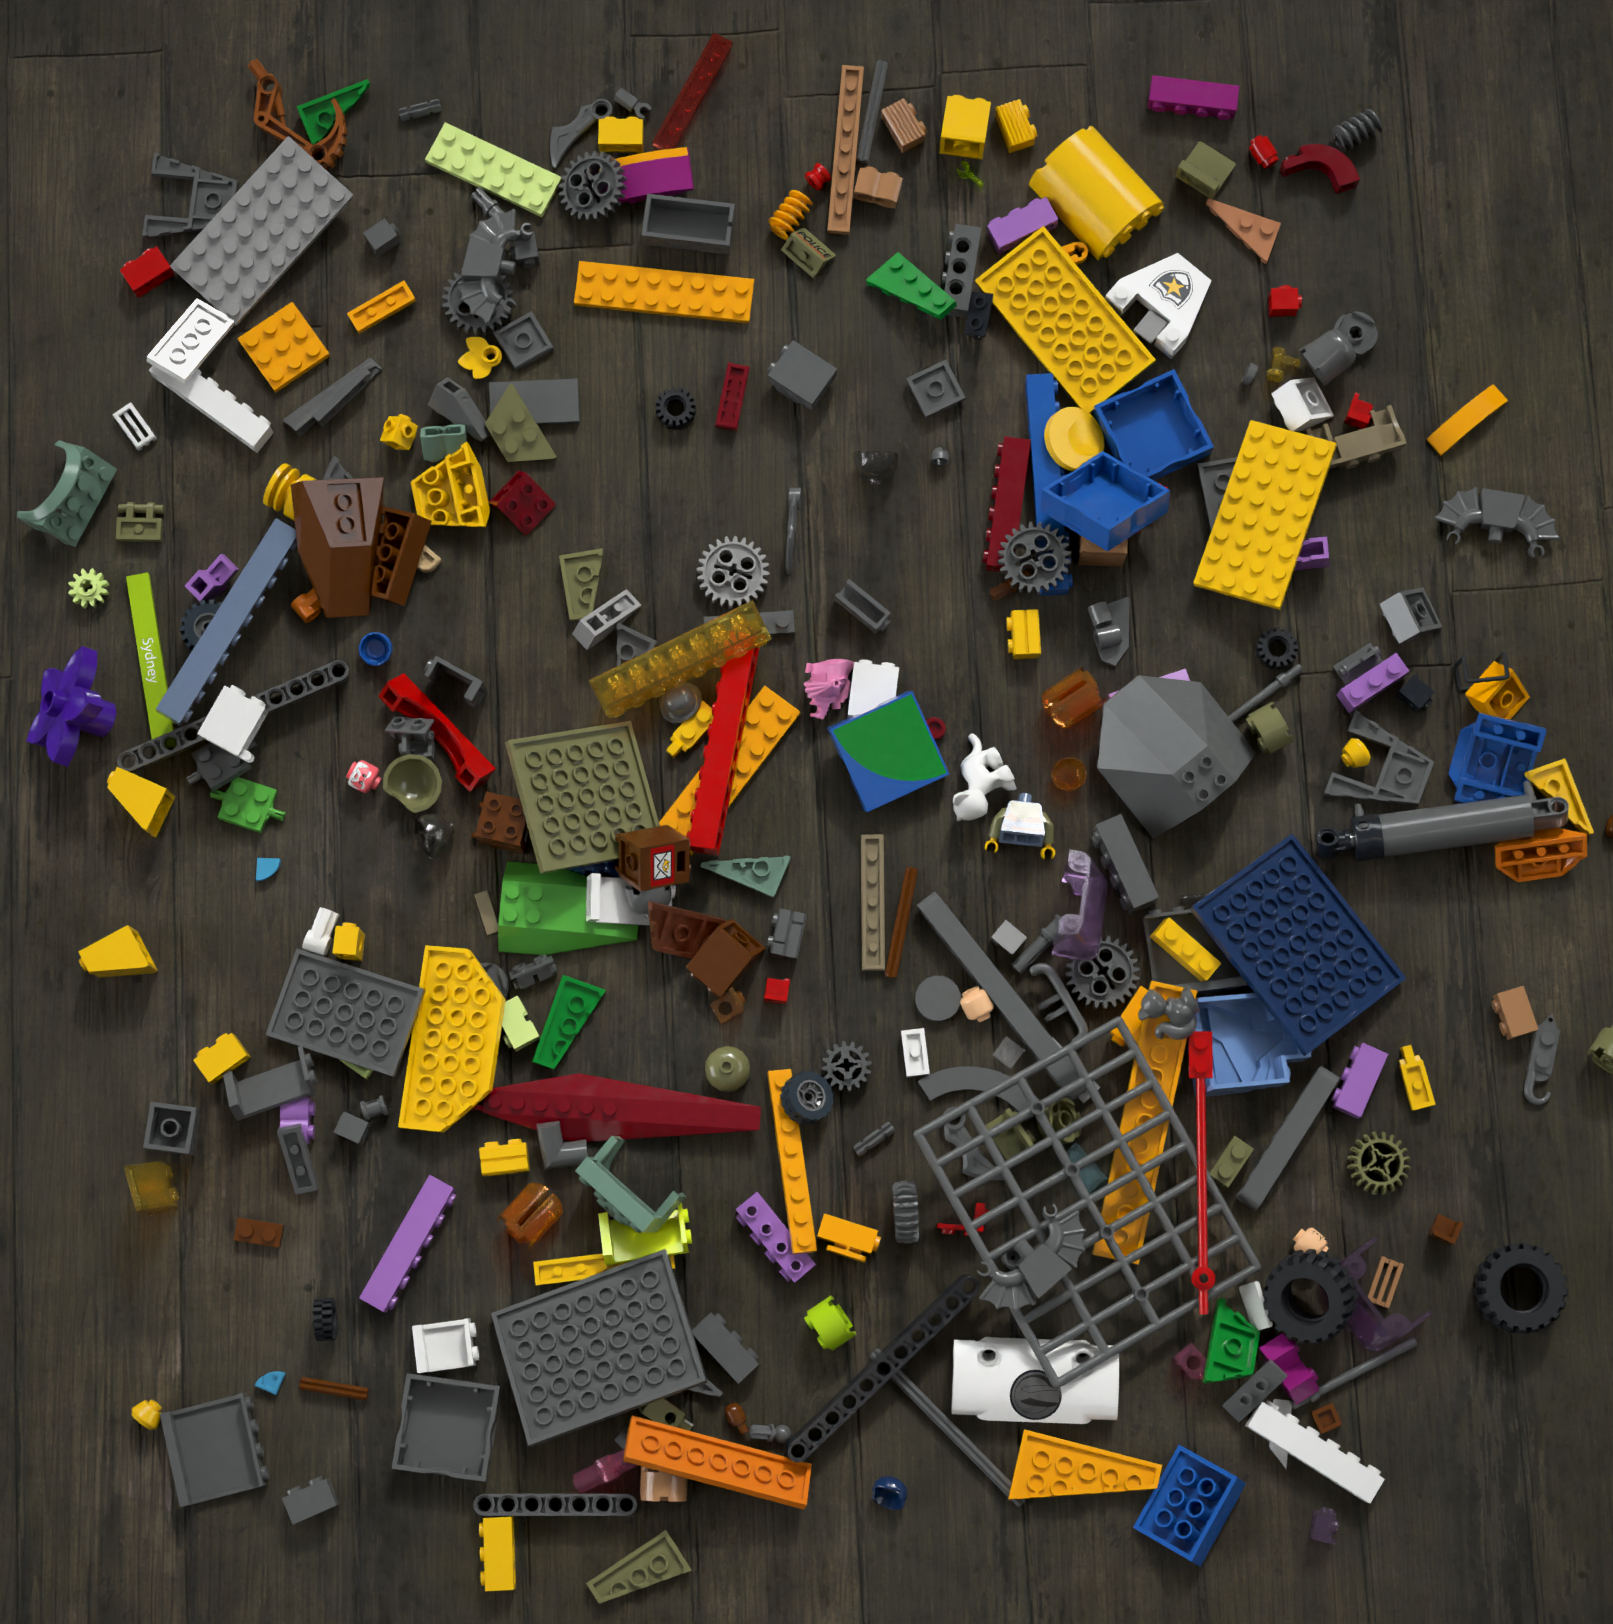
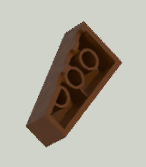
M382 506L381 514L384 515L383 524H380L379 529L382 537L381 545L377 546L376 555H378L379 561L378 566L374 569L371 595L390 603L405 606L432 521L415 513Z

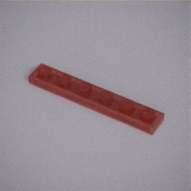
M713 33L652 142L653 146L661 150L677 147L733 47L732 41Z

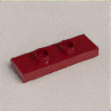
M728 362L715 423L716 428L737 431L750 366Z

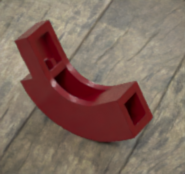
M1323 144L1300 146L1297 156L1290 155L1286 157L1280 167L1282 177L1306 169L1321 171L1330 179L1336 194L1357 188L1360 181L1356 168L1349 158L1339 150Z

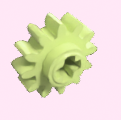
M93 568L89 571V574L82 569L80 577L77 574H73L76 581L68 583L73 588L68 593L74 597L73 602L76 605L81 603L82 607L86 609L90 603L93 608H96V601L104 603L102 595H109V592L104 589L109 586V583L103 580L104 575L102 573L96 575V571ZM90 586L93 587L92 589H88L87 592L85 591L86 588H90Z

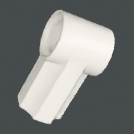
M320 907L312 929L305 936L302 948L326 956L331 945V935L339 914Z

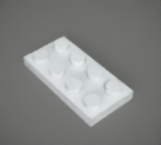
M196 299L147 356V362L185 384L234 326V320L201 300Z

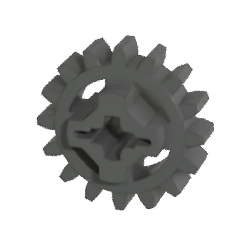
M842 1041V1047L834 1044L833 1052L831 1050L826 1051L829 1058L822 1059L827 1064V1066L822 1067V1071H828L824 1078L826 1080L832 1079L831 1087L838 1084L839 1091L844 1086H847V1090L850 1092L852 1085L859 1089L860 1081L867 1082L864 1075L871 1074V1071L866 1069V1067L872 1065V1063L865 1060L869 1054L861 1053L863 1046H859L857 1049L854 1048L855 1043L853 1041L850 1046H846L845 1041ZM849 1051L855 1053L860 1060L853 1059L849 1055ZM841 1052L839 1061L832 1063L833 1058ZM844 1061L854 1065L850 1067L849 1072H845L844 1068H840ZM862 1069L860 1075L852 1080L853 1073L856 1070ZM833 1072L841 1074L844 1077V1081L836 1078Z

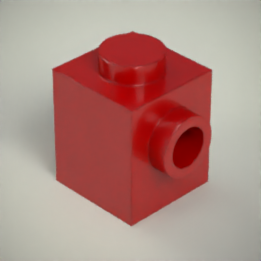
M1290 285L1271 288L1268 295L1269 317L1296 316L1298 310L1302 308V296L1298 295V288H1292Z

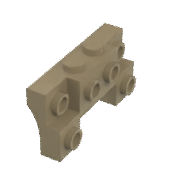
M1391 405L1381 411L1375 412L1372 410L1369 412L1368 415H1371L1370 423L1372 427L1334 437V439L1332 438L1328 423L1323 424L1322 428L1311 430V428L1306 429L1304 433L1305 435L1337 443L1329 469L1338 466L1339 468L1346 467L1351 469L1363 461H1368V463L1375 462L1381 459L1384 453L1404 448L1407 444Z

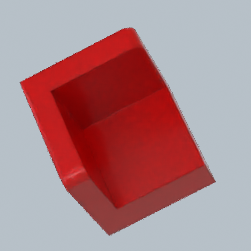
M1355 393L1344 423L1365 429L1369 423L1371 415L1368 414L1372 411L1373 405L1359 400V394Z
M767 978L764 1002L787 1005L790 979Z

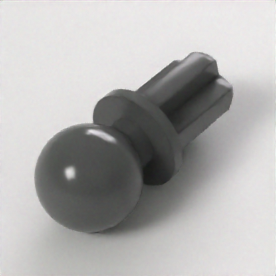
M753 1424L749 1430L750 1438L766 1440L768 1443H771L774 1439L776 1442L784 1444L788 1442L792 1435L790 1428L786 1425H778L774 1428L773 1424H768V1426Z

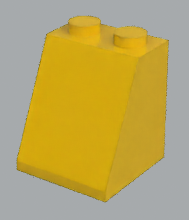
M961 95L947 96L939 153L983 160L991 102L982 98L966 99Z
M117 767L115 772L112 771L108 777L107 788L151 836L157 837L175 800V796L167 788Z
M129 925L79 951L81 956L79 963L83 970L99 978L151 974L158 971L138 931Z

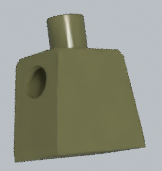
M665 1398L638 1408L642 1414L655 1422L688 1431L693 1426L691 1422L683 1418L685 1413ZM667 1413H672L673 1417L670 1420L665 1419Z

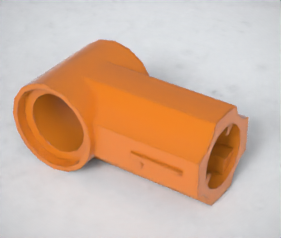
M314 588L307 594L299 595L291 603L292 609L305 623L315 619L322 608Z

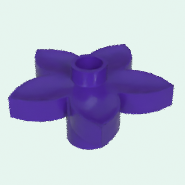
M84 646L80 647L72 655L64 671L55 668H49L44 671L40 711L32 723L26 740L29 743L47 748L48 756L52 762L67 767L75 754L80 731L105 737L112 729L116 717L115 705L102 700L97 692L90 690L96 674L97 651Z

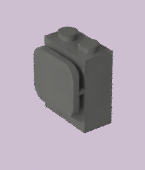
M793 340L790 345L786 344L779 354L781 357L778 362H773L768 368V382L795 403L804 405L812 411L837 377V368Z

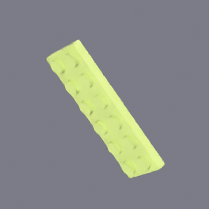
M444 123L425 158L426 163L478 188L481 187L483 190L540 217H543L559 187L558 185L562 182L560 176L448 123Z

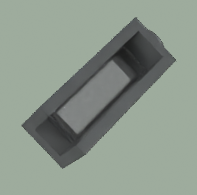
M848 579L840 593L837 592L834 597V602L840 604L871 629L874 634L879 629L883 632L891 622L889 620L891 612L850 579Z

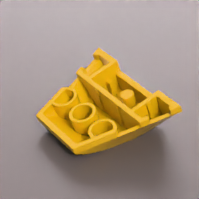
M468 442L462 444L461 448L452 455L448 454L445 460L438 465L430 467L411 481L417 515L431 520V525L486 527L490 507L483 473Z

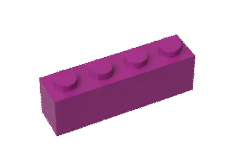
M1152 75L1147 108L1155 112L1173 111L1178 115L1189 113L1196 114L1198 117L1214 116L1221 120L1234 119L1237 111L1239 86Z

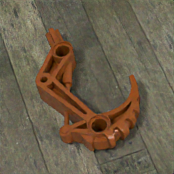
M258 59L251 60L247 67L258 81L254 112L255 124L262 131L282 142L289 136L314 160H316L318 153L324 152V157L317 162L326 170L333 169L336 166L334 161L337 158H342L344 154L342 148L347 145V140L345 139L347 137L346 119L336 99L331 100L336 112L335 125L326 138L312 145L286 127L284 120L285 111L281 99L283 93L281 84L272 73L268 74ZM275 84L272 91H266L268 85Z

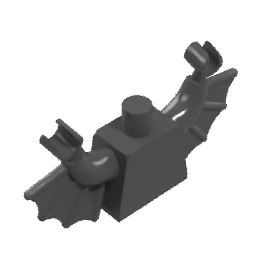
M515 209L507 213L494 212L491 218L479 221L478 228L469 235L470 240L461 273L463 281L458 282L462 290L461 301L470 307L471 315L481 317L486 324L490 322L496 306H502L504 314H511V311L505 307L506 304H510L514 308L516 307L514 300H503V297L496 291V285L500 283L502 273L514 275L516 269V262L505 260V246L510 241L516 240L517 237L529 240L533 235V232L527 233L524 231L531 229L532 225L530 223H524L520 230L515 231Z
M1477 487L1466 492L1457 491L1453 499L1443 501L1441 512L1434 517L1437 521L1454 526L1455 530L1449 532L1446 540H1448L1451 534H1455L1457 541L1454 545L1460 541V533L1464 532L1472 524H1479V529L1490 531L1488 541L1495 544L1502 543L1503 533L1511 534L1513 530L1522 533L1526 537L1527 543H1530L1528 555L1532 558H1535L1533 552L1535 548L1539 550L1540 556L1544 555V548L1541 545H1537V540H1558L1560 538L1554 527L1556 520L1547 514L1545 505L1535 503L1530 496L1525 497L1522 494L1482 488L1478 494Z
M1052 1204L1054 1214L1051 1215L1046 1212L1044 1206L1042 1215L1050 1223L1048 1224L1050 1234L1044 1244L1039 1243L1034 1248L1025 1239L1019 1242L1014 1248L1022 1259L1015 1264L1016 1269L1008 1273L999 1270L994 1271L987 1262H981V1264L988 1266L989 1270L985 1274L977 1271L978 1274L982 1277L990 1276L992 1281L980 1295L979 1299L990 1301L996 1306V1309L1010 1307L1018 1311L1024 1305H1035L1034 1298H1040L1072 1269L1070 1266L1077 1268L1078 1258L1085 1251L1082 1239L1086 1229L1080 1224L1079 1211H1075L1056 1222L1055 1216L1058 1211L1056 1205Z

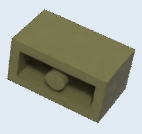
M1233 1136L1209 1170L1214 1182L1224 1189L1228 1188L1254 1148L1238 1137Z

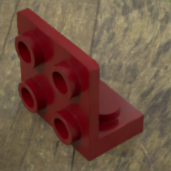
M519 470L488 502L494 509L501 511L524 535H528L556 505L527 473Z

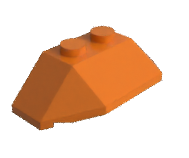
M1561 828L1534 830V837L1501 841L1495 845L1496 868L1516 882L1563 876L1576 866L1580 860L1587 857V835Z

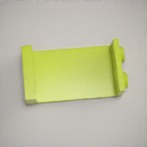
M682 1202L678 1206V1210L671 1214L657 1233H638L630 1226L623 1225L616 1220H609L607 1212L598 1214L603 1257L606 1266L631 1262L663 1249L667 1250L669 1256L689 1253L688 1244L692 1243L690 1229L686 1230L685 1223H689L688 1209H683Z

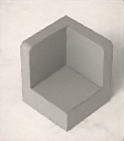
M1149 310L1135 327L1133 333L1136 337L1140 335L1146 341L1152 343L1167 326L1168 322Z
M1005 920L991 936L990 940L996 946L999 944L1010 954H1014L1020 945L1026 941L1027 937Z

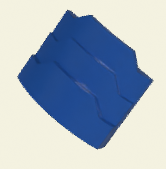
M1479 713L1475 723L1460 730L1448 772L1457 787L1454 800L1468 803L1525 795L1523 783L1529 780L1525 777L1524 773L1533 769L1537 752H1541L1547 731L1546 728Z

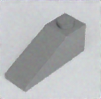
M626 589L582 618L572 635L588 650L616 629L617 623H623L637 611L641 604Z

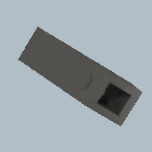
M448 377L436 384L428 406L434 409L436 413L449 419L453 424L465 425L466 432L474 439L482 442L491 436L485 425L486 420L466 389Z

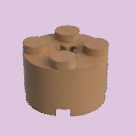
M641 1466V1500L659 1502L687 1501L688 1478Z

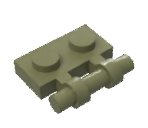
M135 502L119 504L118 512L126 513V517H117L116 540L162 542L163 519L155 518V515L164 514V505H156L155 502H148L147 504H136ZM146 513V518H135V514Z

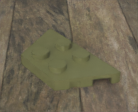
M513 383L509 384L485 422L486 427L507 462L557 458Z

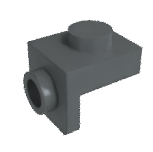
M402 734L399 752L401 757L408 754L422 755L434 761L435 742L434 740L429 742L410 741L407 734Z

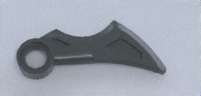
M597 99L592 104L582 106L578 116L570 124L562 127H553L550 139V154L554 169L558 168L570 146L593 124L599 123V119L613 117V108L609 101ZM600 106H605L608 109L604 116L596 114V110Z
M790 487L786 575H791L794 536L797 527L798 510L800 509L801 488Z
M950 1107V1108H948V1109L943 1113V1115L946 1114L947 1112L953 1110V1109L956 1108V1107ZM965 1114L960 1116V1122L957 1125H951L950 1123L944 1125L945 1140L951 1142L956 1147L972 1140L964 1126ZM978 1147L962 1155V1173L976 1178L995 1167ZM1001 1174L992 1180H1004Z

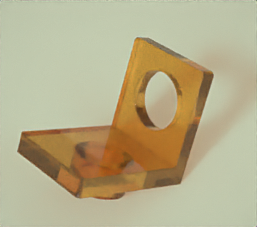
M733 987L728 989L729 993L710 1004L721 1024L745 1010L743 1004L746 1000L739 990L735 992ZM722 1002H729L732 1005V1011L728 1015H723L719 1012L718 1008Z

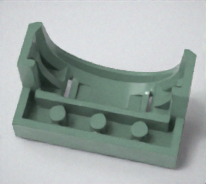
M59 440L54 445L65 450L66 464L58 484L39 507L31 511H18L17 518L35 530L49 533L63 543L76 547L117 469L85 447Z
M611 1136L594 1157H586L575 1170L580 1175L579 1180L586 1186H592L596 1189L593 1194L598 1198V1204L616 1221L632 1227L638 1233H657L686 1196L682 1192L677 1194L675 1191H672L656 1212L653 1211L609 1171L613 1158L624 1143L621 1137Z

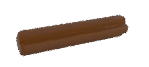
M302 1377L299 1383V1389L359 1400H367L369 1389L366 1387Z

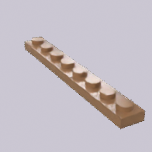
M842 65L827 233L849 235L864 74L863 66Z

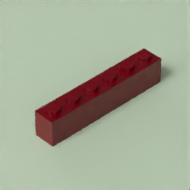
M1004 436L1003 443L998 444L997 456L1001 457L1000 464H996L994 477L998 478L997 486L993 485L991 499H995V505L990 507L988 520L992 521L991 529L987 528L985 542H989V549L984 550L982 563H986V571L1000 572V569L1005 566L998 565V560L1003 558L998 555V551L1005 550L1001 547V542L1008 543L1005 535L1013 537V528L1019 532L1030 439Z

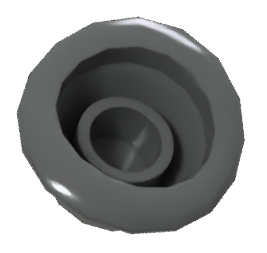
M679 683L667 689L660 703L661 714L664 719L671 723H682L691 718L700 708L702 702V694L698 687L690 683Z

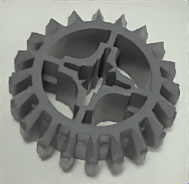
M907 1180L895 1182L892 1186L895 1240L898 1243L911 1244L919 1239L916 1184L913 1181Z

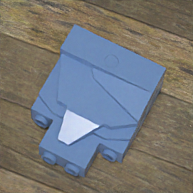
M1255 993L1195 999L1200 1009V1012L1196 1014L1197 1026L1195 1031H1212L1213 1078L1205 1079L1206 1097L1281 1087L1290 1082L1291 1073L1287 1063L1302 1062L1311 1058V1052L1303 1056ZM1192 1079L1196 1098V1079Z

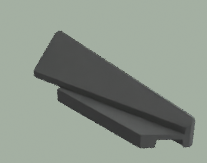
M372 358L367 359L285 417L283 422L299 437L315 423L323 428L383 369Z

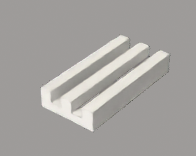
M131 402L113 414L138 451L143 446L149 445L150 441L157 439ZM131 409L149 436L145 438L127 413L128 410ZM122 414L140 437L141 441L139 443L119 417Z

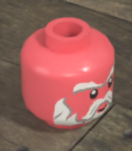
M360 760L358 763L354 762L346 775V778L349 779L348 784L365 794L370 792L371 789L376 790L382 779L378 777L379 769L364 760Z

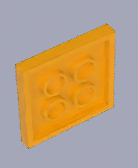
M293 302L237 338L275 393L330 357L327 349Z

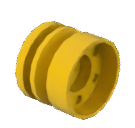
M287 463L282 464L275 471L266 487L263 503L269 508L273 507L277 512L284 508V515L294 520L291 484L317 479L307 474L300 477L298 469H292Z

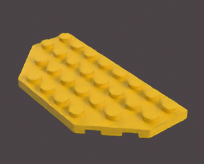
M425 945L419 988L425 989L426 992L412 1030L398 1127L444 1133L493 1090L506 999L471 950Z

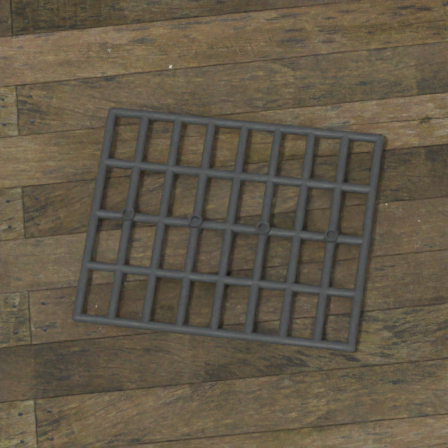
M1118 1016L914 1131V1138L983 1262H987L991 1266L992 1270H998L994 1260L1015 1249L1014 1247L1023 1239L1029 1241L1037 1237L1039 1243L1044 1244L1048 1238L1044 1231L1049 1229V1220L1046 1219L1039 1223L1027 1200L1067 1177H1070L1081 1200L1058 1212L1055 1216L1056 1222L1075 1211L1087 1208L1097 1226V1231L1082 1240L1084 1248L1086 1249L1104 1239L1116 1262L1076 1285H1073L1070 1277L1066 1274L1060 1279L1066 1291L1024 1315L1020 1308L1018 1311H1015L1009 1307L1053 1388L1058 1389L1199 1307V1296L1163 1317L1158 1318L1148 1300L1150 1293L1187 1272L1191 1276L1193 1271L1197 1269L1198 1255L1191 1258L1179 1236L1198 1225V1214L1174 1227L1162 1207V1204L1197 1185V1174L1156 1196L1145 1173L1185 1150L1197 1169V1150L1122 1017ZM1118 1028L1130 1050L1088 1073L1076 1050ZM1068 1056L1080 1078L1046 1098L1037 1101L1026 1079ZM1135 1058L1147 1081L1105 1104L1093 1081ZM1018 1084L1029 1104L1028 1108L987 1130L975 1107ZM1085 1086L1097 1109L1055 1133L1044 1113L1045 1108ZM1152 1089L1164 1112L1122 1135L1110 1112ZM967 1112L979 1136L937 1159L925 1136ZM1036 1116L1047 1138L1005 1161L992 1138L1029 1117ZM1102 1117L1114 1140L1072 1163L1060 1141ZM1169 1119L1181 1142L1144 1164L1139 1165L1127 1143ZM985 1144L997 1166L954 1190L942 1167L978 1146ZM1052 1146L1063 1165L1062 1170L1022 1192L1010 1169ZM1119 1148L1132 1171L1089 1194L1078 1174L1079 1170ZM1207 1170V1189L1216 1203L1207 1208V1219L1221 1212L1233 1233L1230 1237L1208 1249V1260L1238 1243L1250 1266L1208 1289L1209 1301L1259 1272L1261 1264ZM1002 1174L1014 1197L971 1221L959 1198ZM1137 1179L1149 1202L1106 1225L1095 1202ZM1019 1205L1031 1228L988 1252L976 1229ZM1154 1210L1166 1233L1124 1256L1113 1237L1114 1232ZM1171 1241L1183 1264L1141 1287L1129 1265ZM1121 1270L1132 1289L1131 1294L1091 1317L1079 1293ZM1200 1275V1276H1199L1200 1282H1201V1283H1205L1204 1280H1203V1278H1202V1276ZM1071 1299L1083 1322L1041 1346L1028 1323ZM1139 1301L1151 1324L1109 1348L1096 1325ZM1088 1330L1100 1353L1058 1377L1046 1354Z

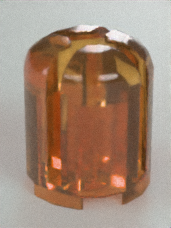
M1082 666L1045 690L1042 694V705L1047 715L1052 718V722L1057 727L1065 730L1070 729L1102 708L1106 698H1100V692L1097 688L1098 684L1088 670L1084 672Z
M536 1182L528 1184L496 1218L497 1222L502 1220L508 1226L505 1231L519 1244L526 1242L529 1245L528 1250L534 1247L563 1213L561 1201L552 1193L527 1219L549 1193V1189L545 1185Z

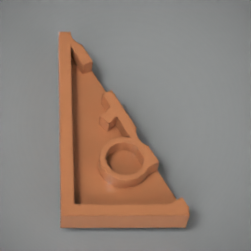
M1208 198L1206 206L1210 208V211L1215 216L1218 215L1227 224L1226 227L1238 239L1243 240L1245 246L1249 250L1252 249L1261 258L1260 260L1266 264L1281 223Z

